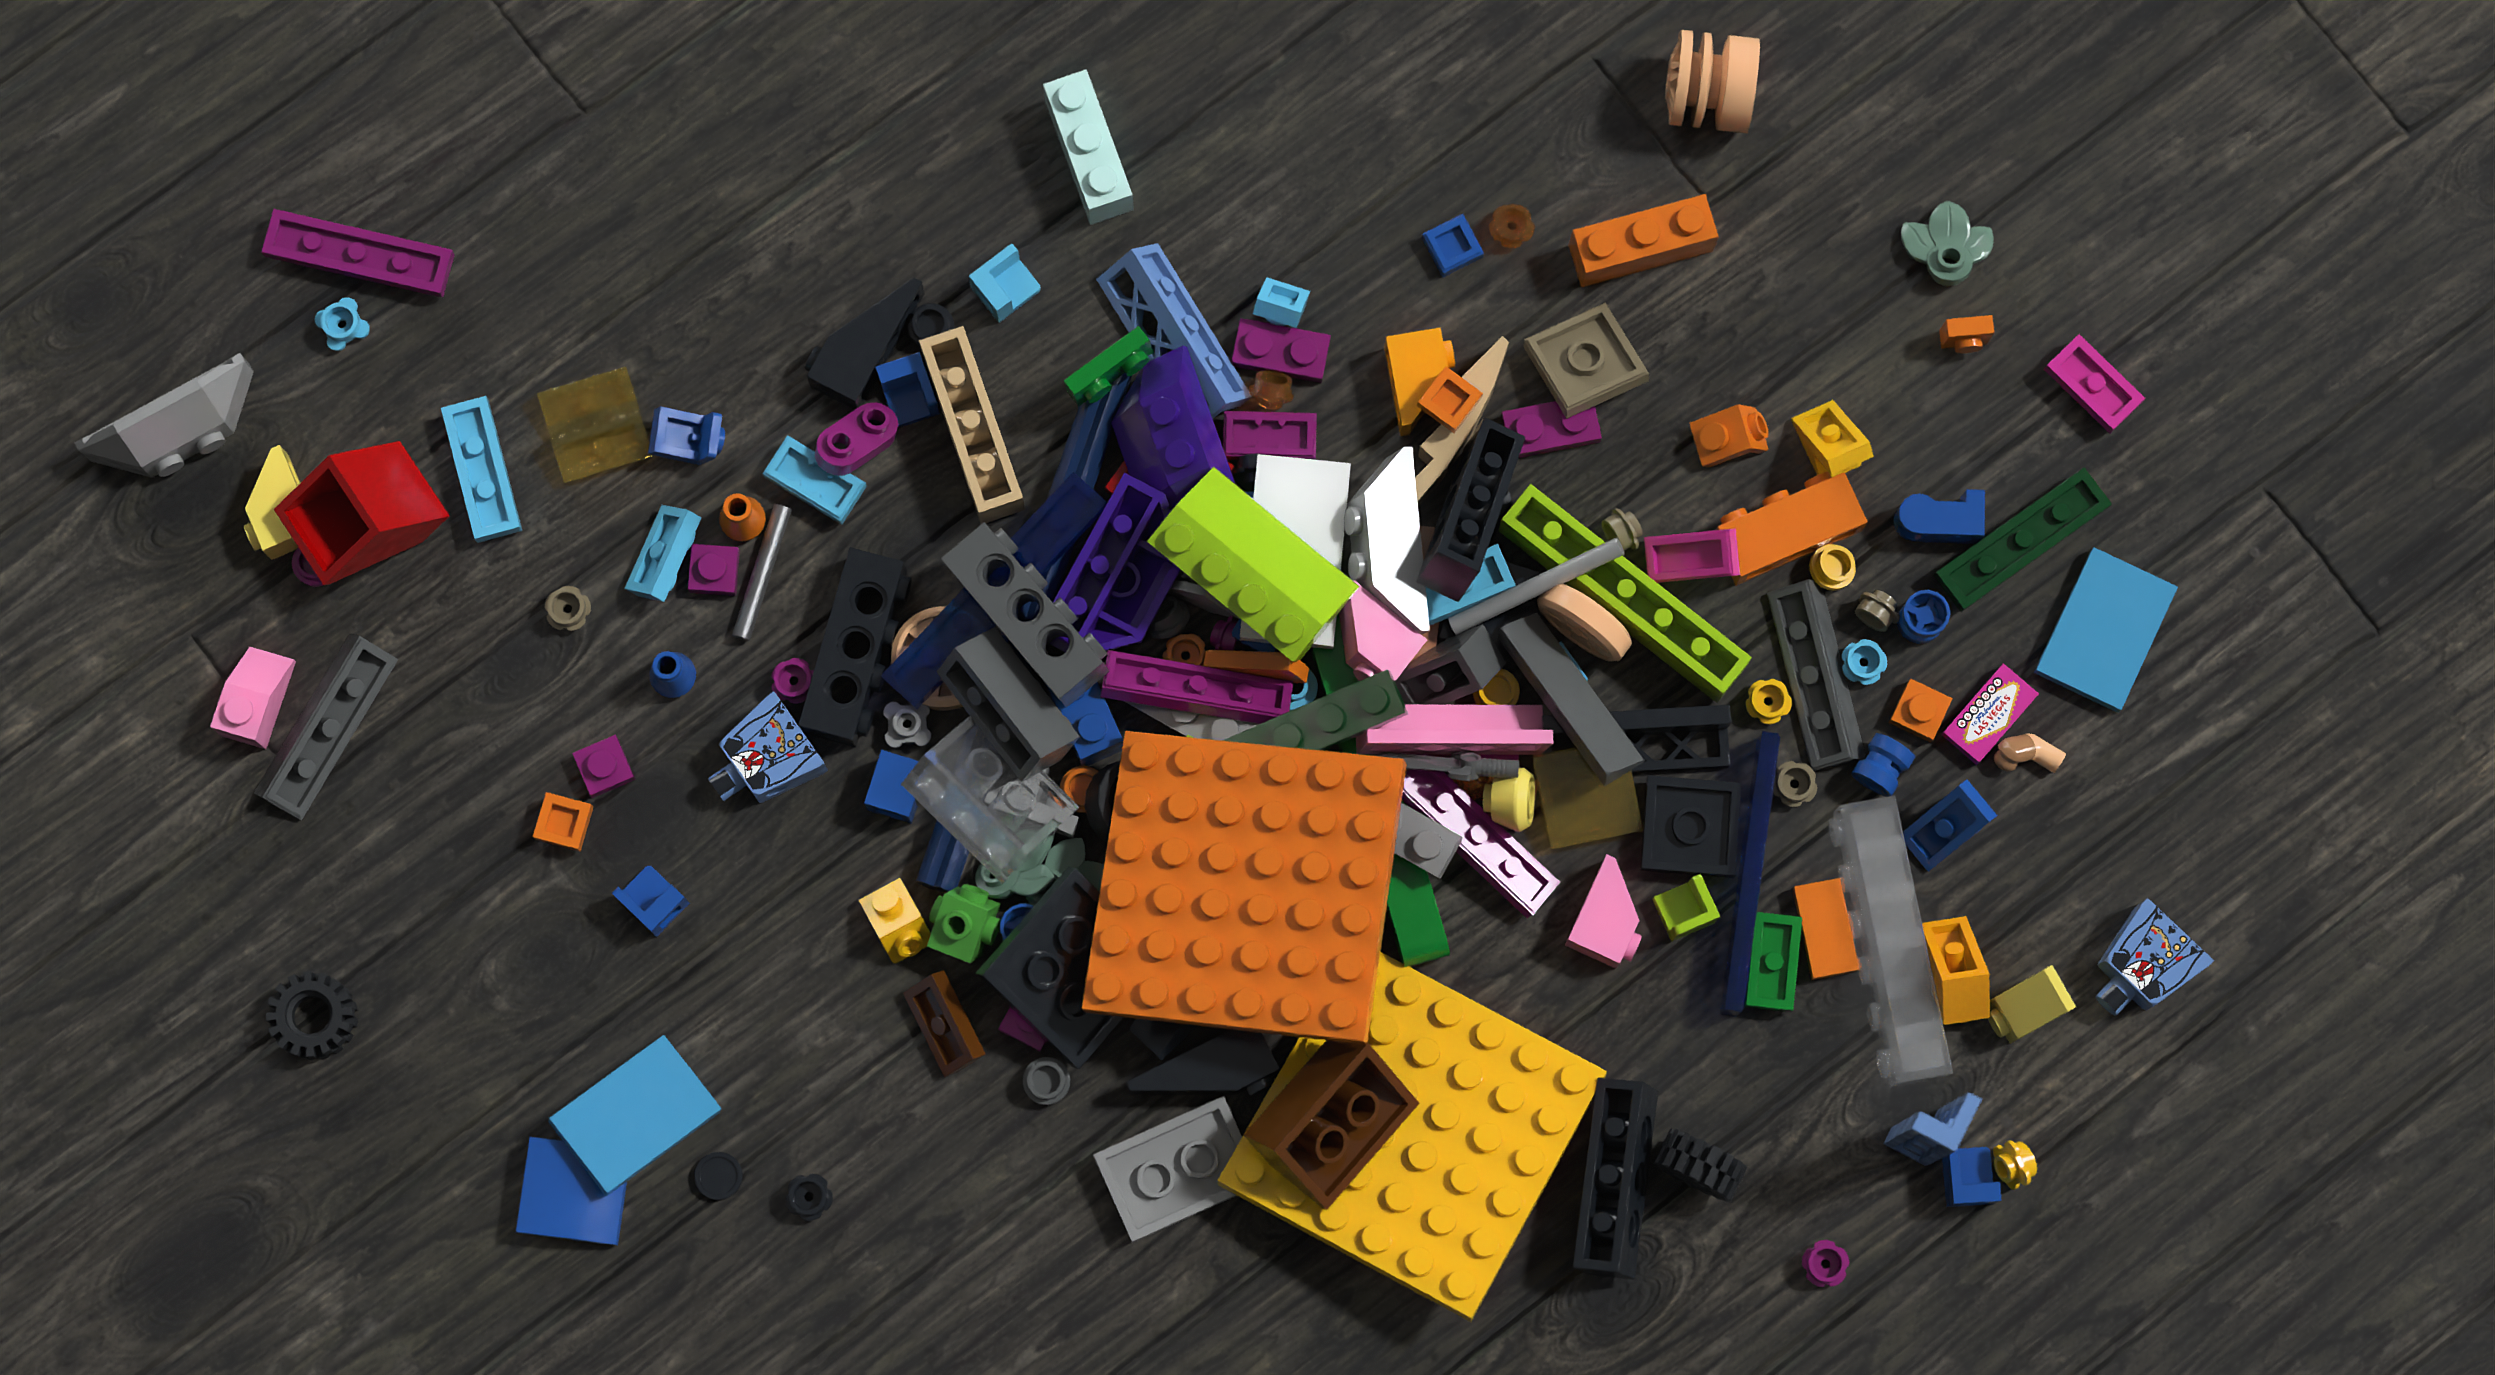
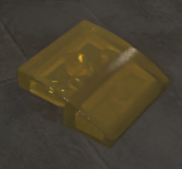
M627 366L537 393L564 483L653 456L648 454L650 441Z

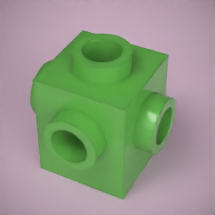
M967 884L962 885L961 888L956 887L944 894V897L939 895L934 902L929 916V922L934 923L927 947L972 963L983 956L986 945L991 946L998 935L1001 919L997 918L996 915L1001 903L988 899L989 893L987 891Z

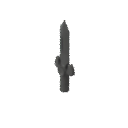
M1471 751L1451 753V758L1389 752L1370 755L1404 759L1407 763L1406 770L1448 772V777L1462 781L1475 780L1480 776L1518 778L1519 760L1481 758L1480 755Z

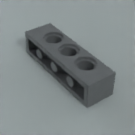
M984 522L941 559L1067 708L1110 672L1101 660L1108 653L1090 632L1083 638L1072 626L1078 618L1061 598L1052 603L1042 591L1048 585V582L1030 562L1024 568L1013 556L1019 548L1005 531L1000 528L993 533ZM1000 567L1010 569V578L1004 585L999 587L989 585V577L995 569ZM1028 602L1040 604L1039 614L1034 620L1029 622L1019 621L1018 613L1024 604ZM1057 637L1069 638L1070 645L1064 655L1059 657L1048 655V646L1053 639Z

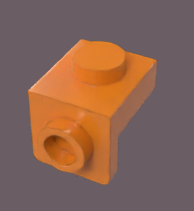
M1737 404L1689 423L1702 467L1710 468L1750 452L1760 454L1768 451L1765 439L1769 434L1768 426L1763 415L1757 412L1755 407Z

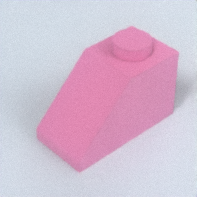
M1354 580L1360 587L1339 612L1346 664L1354 669L1353 673L1359 681L1386 669L1391 671L1396 681L1427 639Z
M249 647L224 684L210 727L222 737L267 749L296 661Z
M1606 855L1565 943V946L1615 969L1621 963L1622 958L1631 962L1642 938L1641 935L1635 933L1639 918L1616 858L1610 855Z

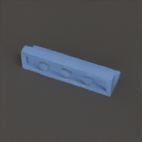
M1158 243L1131 249L1096 279L1128 332L1139 326L1149 338L1153 353L1148 356L1149 361L1166 354L1167 348L1174 350L1183 345L1187 346L1205 399L1209 404L1208 408L1212 419L1222 411L1240 407L1252 397ZM1126 270L1134 282L1133 298L1125 297L1115 281ZM1144 310L1152 312L1157 319V336L1148 335L1142 325Z
M1968 1092L1939 1108L1934 1118L1919 1111L1893 1126L1883 1144L1927 1166L1956 1152L1982 1099Z

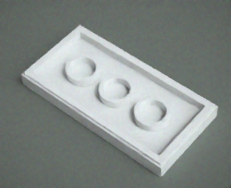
M1258 454L1253 499L1341 571L1345 530L1344 514L1347 509L1351 463ZM1336 617L1311 647L1333 649ZM1241 620V641L1269 643Z

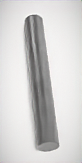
M778 504L773 506L732 636L743 641H750L792 511L788 507Z

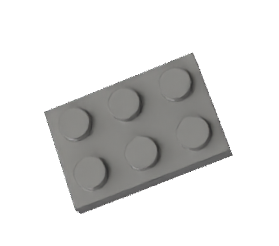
M1224 1096L1093 1154L1132 1243L1237 1196L1219 1186L1217 1181L1242 1138Z

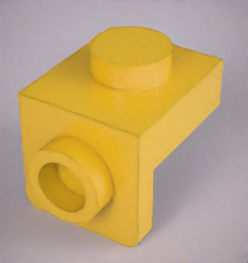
M901 878L859 900L893 963H898L907 957L914 956L927 947L931 933Z

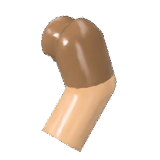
M2027 733L2002 740L1998 744L1999 750L1994 754V762L2004 771H2013L2019 762L2033 760L2052 773H2055L2065 758L2066 753L2040 737Z

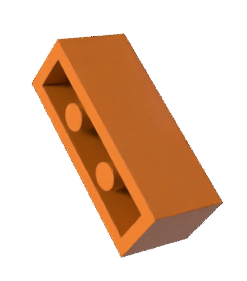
M1706 194L1574 229L1569 241V248L1581 287L1713 252L1719 236Z
M1829 472L1821 473L1804 482L1806 489L1789 495L1787 490L1779 491L1762 500L1764 507L1747 513L1745 508H1740L1720 518L1722 525H1719L1716 530L1736 528L1740 575L1731 576L1735 586L1809 555L1824 545L1837 543L1862 532L1868 521L1845 472L1831 477Z

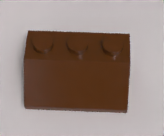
M1326 1040L1244 1133V1136L1275 1170L1321 1208L1328 1210L1420 1103L1368 1042L1365 1045Z

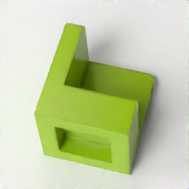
M1701 874L1692 877L1689 882L1659 894L1652 899L1671 942L1714 924L1720 917Z

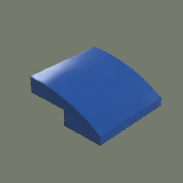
M530 1137L516 1232L574 1241L618 1245L627 1182L606 1197L563 1141Z

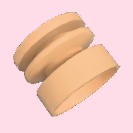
M1680 30L1678 42L1670 55L1666 80L1665 99L1667 100L1669 111V125L1681 126L1685 107L1691 106V127L1700 128L1706 108L1715 109L1716 130L1748 133L1758 78L1759 38L1728 35L1722 55L1713 54L1711 33L1703 32L1699 52H1692L1693 31Z

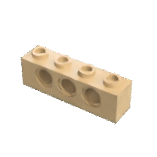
M961 326L919 340L925 364L981 524L1025 510L1023 496L964 327Z

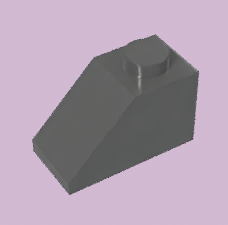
M1481 624L1447 638L1410 662L1395 682L1404 704L1444 705L1483 689L1503 668L1506 661L1485 626Z

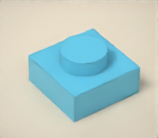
M1266 277L1257 297L1253 314L1263 317L1275 325H1288L1297 328L1305 310L1310 291Z

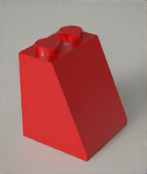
M400 441L328 455L274 508L277 516L324 586L422 543L450 516Z

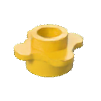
M2009 1140L2005 1142V1147L1997 1145L1993 1148L1995 1170L2000 1179L2009 1188L2015 1190L2019 1188V1183L2024 1186L2031 1183V1178L2037 1173V1164L2032 1151L2025 1143L2021 1141L2015 1143Z

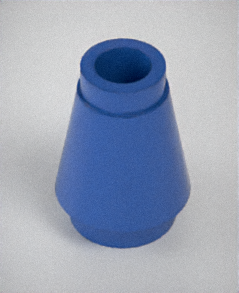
M661 652L653 660L649 675L650 682L654 690L660 695L668 698H677L688 693L693 687L696 680V669L693 662L682 653ZM676 664V668L671 674L661 673L663 669H667V665Z

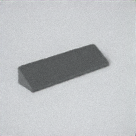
M1808 579L1767 592L1811 768L1813 771H1819L1866 759L1846 676L1842 671L1843 664L1824 589L1814 580Z
M1538 613L1507 623L1499 629L1498 640L1604 786L1644 762L1642 756Z
M352 633L349 634L255 789L254 794L302 820L398 659L363 637Z

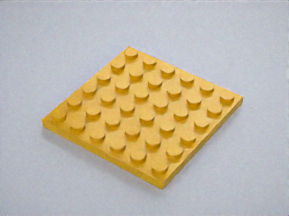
M1380 952L1367 1042L1420 1104L1328 1210L1321 1208L1275 1170L1244 1135L1217 1181L1218 1185L1471 1322L1595 1097L1597 1078H1605L1607 1071L1411 967H1404L1403 963ZM1299 1037L1247 1130L1326 1040Z

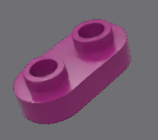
M866 403L825 429L819 435L815 448V459L819 467L832 475H847L886 450L894 442L898 429V419L895 413L886 405ZM868 420L879 421L882 425H872ZM834 443H842V444H844L847 448H846V449H838V448L834 447L833 444H834Z

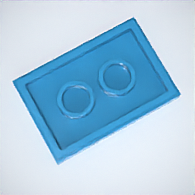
M2093 547L2087 556L2034 673L2119 713L2123 708L2178 587Z
M663 1035L551 1116L548 1122L607 1197L718 1115L722 1108L665 1035Z

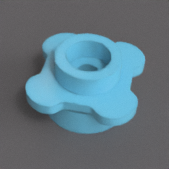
M342 298L339 302L329 305L325 310H320L315 316V324L326 333L328 337L327 345L331 350L341 351L345 348L346 343L355 338L364 339L369 333V324L365 320H361L357 313L358 305L352 298ZM340 321H346L344 328L338 327Z

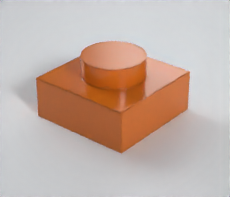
M1993 316L1946 319L1939 330L1941 348L1955 347L1956 353H1971L1983 349V345L1988 344L1995 333Z
M1445 366L1418 401L1417 407L1455 434L1481 400L1483 393Z
M1910 678L1888 723L1931 743L1953 698Z
M546 792L533 838L580 852L593 811L592 804Z

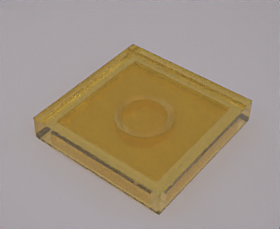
M1576 747L1532 756L1550 849L1643 831L1631 770L1604 786Z

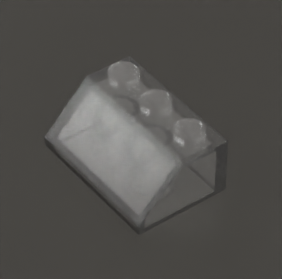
M971 716L967 717L925 753L901 783L1002 884L1024 865L1079 808L1044 771L1021 782Z

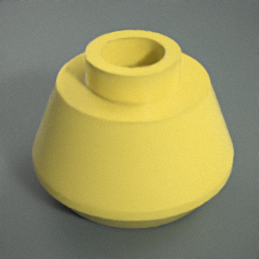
M1520 767L1518 778L1494 777L1492 784H1485L1483 810L1484 812H1491L1493 822L1516 832H1522L1531 825L1535 805L1534 776L1529 771Z

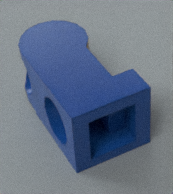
M1966 489L1960 497V502L1935 501L1928 495L1913 494L1907 497L1896 511L1894 516L1895 529L1900 536L1911 541L1976 544L1985 536V490Z

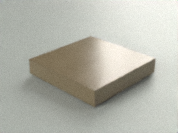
M1606 303L1524 339L1525 351L1566 418L1572 417L1649 381V372Z

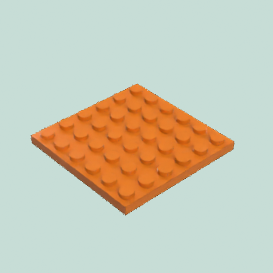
M1125 731L1082 1010L1093 1014L1367 1045L1407 766L1406 761L1400 758Z

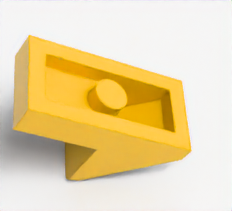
M1833 400L1791 418L1793 426L1817 475L1829 472L1831 477H1834L1843 472L1846 473L1859 467L1863 461L1874 457L1869 440Z

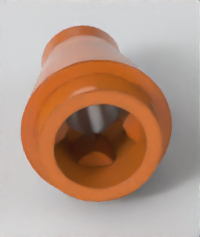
M739 493L732 494L726 498L719 516L723 532L729 538L736 541H748L755 538L763 530L766 521L762 505L754 498ZM738 508H746L743 515L733 516Z

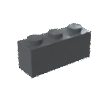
M995 627L955 647L937 671L940 678L1021 782L1061 761L1080 738L1070 721L1060 712L1043 690L1039 681L1032 676L1015 654L1011 645L1004 640Z

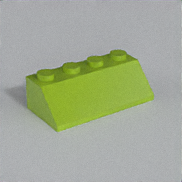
M1215 467L1180 500L1147 541L1292 662L1303 658L1360 587Z

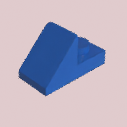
M1966 779L1898 836L1929 872L1978 833L1997 814Z

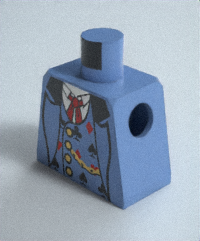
M773 691L721 740L719 745L731 763L708 779L723 801L747 785L758 802L762 803L823 775L828 769Z
M2147 898L2133 909L2098 962V967L2111 980L2095 998L2108 1012L2115 1016L2131 1000L2135 1001L2146 1011L2203 971L2214 960Z

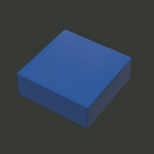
M1463 214L1422 234V240L1442 277L1484 256V252Z

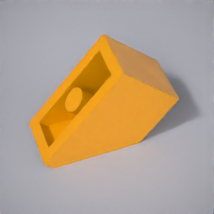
M1441 327L1386 336L1384 350L1400 436L1409 435L1425 414L1423 410L1417 407L1418 401L1444 367L1455 368L1451 340L1443 341Z
M1967 917L1920 923L1932 996L1943 1025L1990 1018L1989 971Z

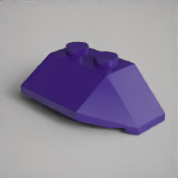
M1183 345L1149 361L1139 371L1111 424L1129 475L1165 493L1170 510L1172 511L1180 500L1213 467L1218 469L1233 483L1235 481L1187 346Z
M1125 472L1053 601L1054 603L1058 598H1061L1078 618L1072 624L1082 638L1090 632L1106 652L1139 644L1143 641L1181 571L1180 568L1147 542L1171 512L1166 494ZM1057 637L1049 645L1066 653L1070 640L1067 637Z

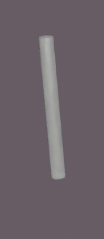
M1617 537L1448 618L1450 626L1454 633L1458 635L1549 591L1558 584H1564L1624 555L1623 547Z

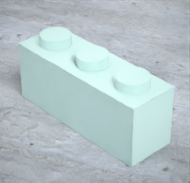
M1087 69L1043 84L1045 102L1090 225L1133 211V195Z

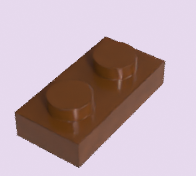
M944 970L929 975L903 993L944 1077L958 1073L986 1055Z

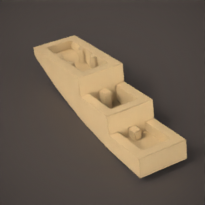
M1503 336L1462 376L1464 380L1483 393L1481 400L1455 434L1441 424L1420 446L1418 457L1427 466L1415 477L1418 508L1444 479L1462 452L1492 396L1509 341Z

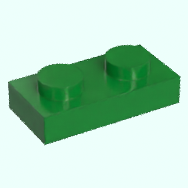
M1138 326L1063 380L1067 393L1077 406H1081L1087 400L1089 403L1097 402L1111 390V383L1124 373L1127 376H1131L1146 366L1150 360L1148 356L1153 353L1149 338Z
M1755 912L1753 914L1744 1007L1790 1013L1793 1011L1802 917Z

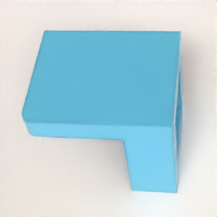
M1013 244L1007 246L969 275L971 289L998 322H1001L1041 290L1040 284L1020 261L1019 252Z

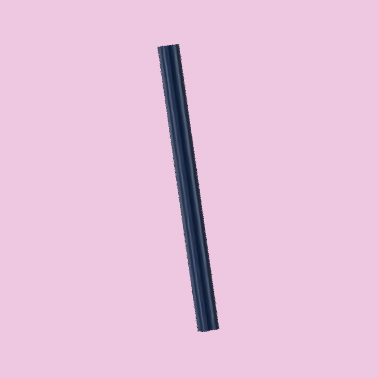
M1124 373L1111 383V390L1103 398L1094 403H1089L1087 400L1078 407L1024 565L1025 567L1031 562L1048 582V585L1042 591L1052 603L1062 583L1114 431L1111 422L1126 396L1132 375L1127 376ZM1037 602L1024 604L1018 613L1019 621L1029 622L1034 620L1039 614L1040 604ZM1001 631V636L1011 645L1015 654L1031 673L1032 666ZM971 719L916 879L919 885L944 894L956 888L959 884L986 805L984 803L985 798L991 790L1002 758L973 719Z

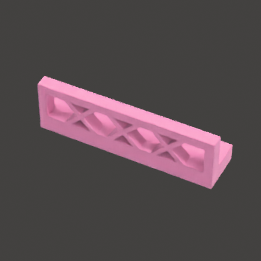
M1405 704L1408 715L1376 729H1367L1362 735L1356 737L1357 754H1377L1382 752L1451 754L1453 752L1471 751L1479 755H1540L1553 744V730H1542L1543 705Z

